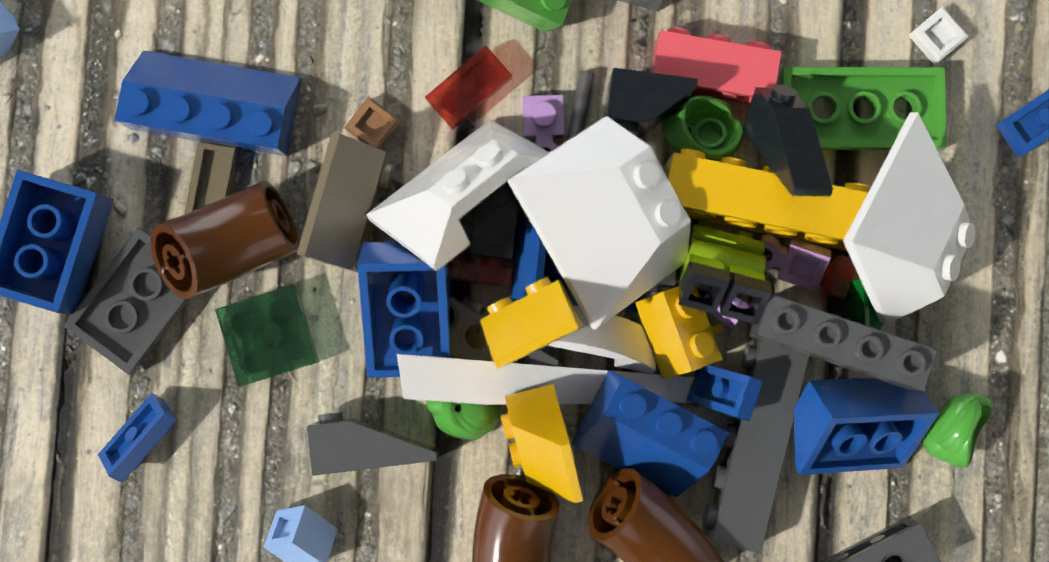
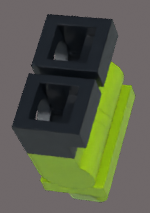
M702 219L697 220L696 224H693L691 228L688 254L680 269L678 305L715 314L720 304L721 316L757 324L772 295L771 282L765 281L764 274L766 265L765 256H763L765 242L755 240L752 232L738 229L728 233L716 230L713 222ZM693 287L705 291L709 297L700 298L693 295L691 291ZM734 298H739L746 302L749 308H739L732 304Z

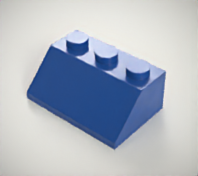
M608 370L571 444L619 469L633 468L652 481L661 490L678 497L711 470L729 432L631 380Z
M875 378L809 380L793 409L796 470L799 475L903 468L937 418L939 411L925 391L908 390Z

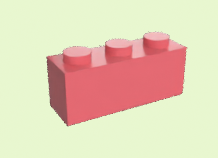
M671 27L667 31L660 30L655 42L650 72L698 78L697 87L692 95L711 96L720 100L750 105L755 87L772 88L776 85L782 51L771 50V46L763 42L751 41L747 42L746 45L731 43V39L727 36L711 34L707 38L691 36V31L687 29Z

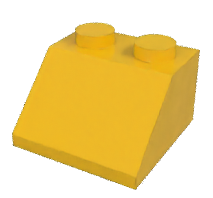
M548 277L543 278L526 287L525 290L528 295L513 303L509 296L487 307L490 315L480 319L497 369L507 366L584 327L561 281L557 280L551 283Z
M554 384L505 396L508 413L502 414L501 420L506 440L515 438V442L508 443L514 468L523 467L527 483L573 503L582 502L583 498L571 446Z

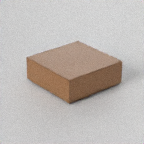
M368 96L344 129L359 141L381 150L400 126L401 121Z

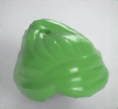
M695 96L687 99L675 113L670 114L662 123L666 142L679 153L681 149L698 150L706 154L705 159L713 161L728 157L737 151L744 135L742 124L732 115L729 105L711 96Z
M966 393L965 395H956L948 399L941 406L937 418L921 440L928 454L940 461L947 462L951 466L967 468L972 461L977 437L993 412L994 402L992 399L980 393Z
M425 400L428 410L432 413L435 423L440 430L451 437L462 440L482 438L486 433L494 429L501 415V405Z

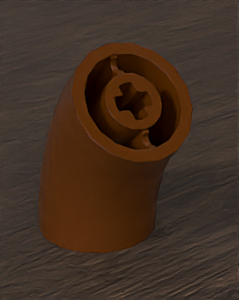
M266 180L156 225L151 232L150 240L152 257L160 276L170 290L182 299L194 298L298 251L300 244L295 224L284 201L276 189Z
M624 468L615 472L603 483L596 493L589 509L587 521L589 534L596 541L611 550L623 562H724L715 547L688 514L664 491L635 469Z
M500 474L490 477L484 482L478 504L474 528L472 562H550L552 539L559 514V501L553 493L527 483L526 478L519 475Z

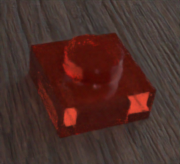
M842 255L831 259L819 284L822 286L819 294L820 297L831 301L846 299L856 269L851 258Z

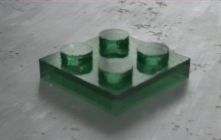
M296 285L286 286L215 309L238 387L247 386L320 362Z

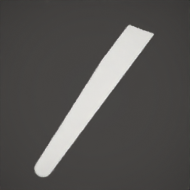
M397 354L403 399L501 405L506 404L505 396L554 384L559 404H591L608 370L511 363L497 369L494 361ZM612 371L672 403H692L686 400L694 377L674 376L662 380L660 374Z

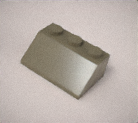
M332 131L297 255L312 261L358 273L357 262L362 245L367 243L371 226L377 227L369 221L366 214L380 204L378 201L382 187L389 188L394 173V165L389 164L391 158L387 152Z

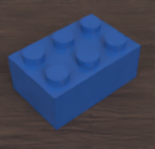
M17 169L0 220V296L55 313L73 314L82 301L114 199Z

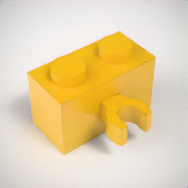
M679 286L635 302L662 380L692 372L723 360L714 334L723 330V325H710L707 318L708 312L678 305ZM693 287L691 293L700 297L697 288Z

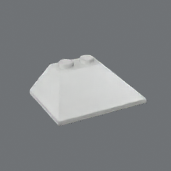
M918 112L909 113L844 239L845 246L880 323L886 324L943 298L951 281H955L959 276L961 260L966 249L971 248L975 240V226L970 222L965 205Z
M607 116L507 180L592 329H598L685 262L688 254L691 220L651 147Z
M489 120L366 215L369 221L437 271L470 245L458 219L504 184L509 178L549 152L498 123Z

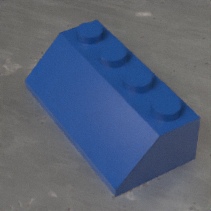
M143 51L122 80L114 121L134 131L193 141L214 142L237 146L245 150L287 157L302 79L295 76Z

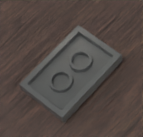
M141 228L136 229L63 325L128 375L136 372L190 300L182 299L175 295L165 284L152 257L151 235Z

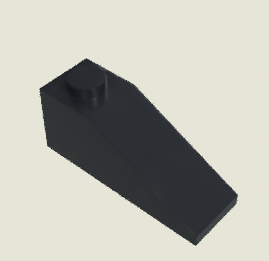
M781 84L774 85L772 88L755 87L743 126L745 136L791 196L831 197L833 186L810 108L792 87Z

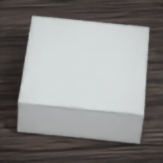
M943 6L908 35L933 65L942 60L969 37Z

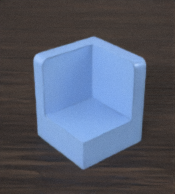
M306 505L277 510L263 548L284 562H328L337 528Z

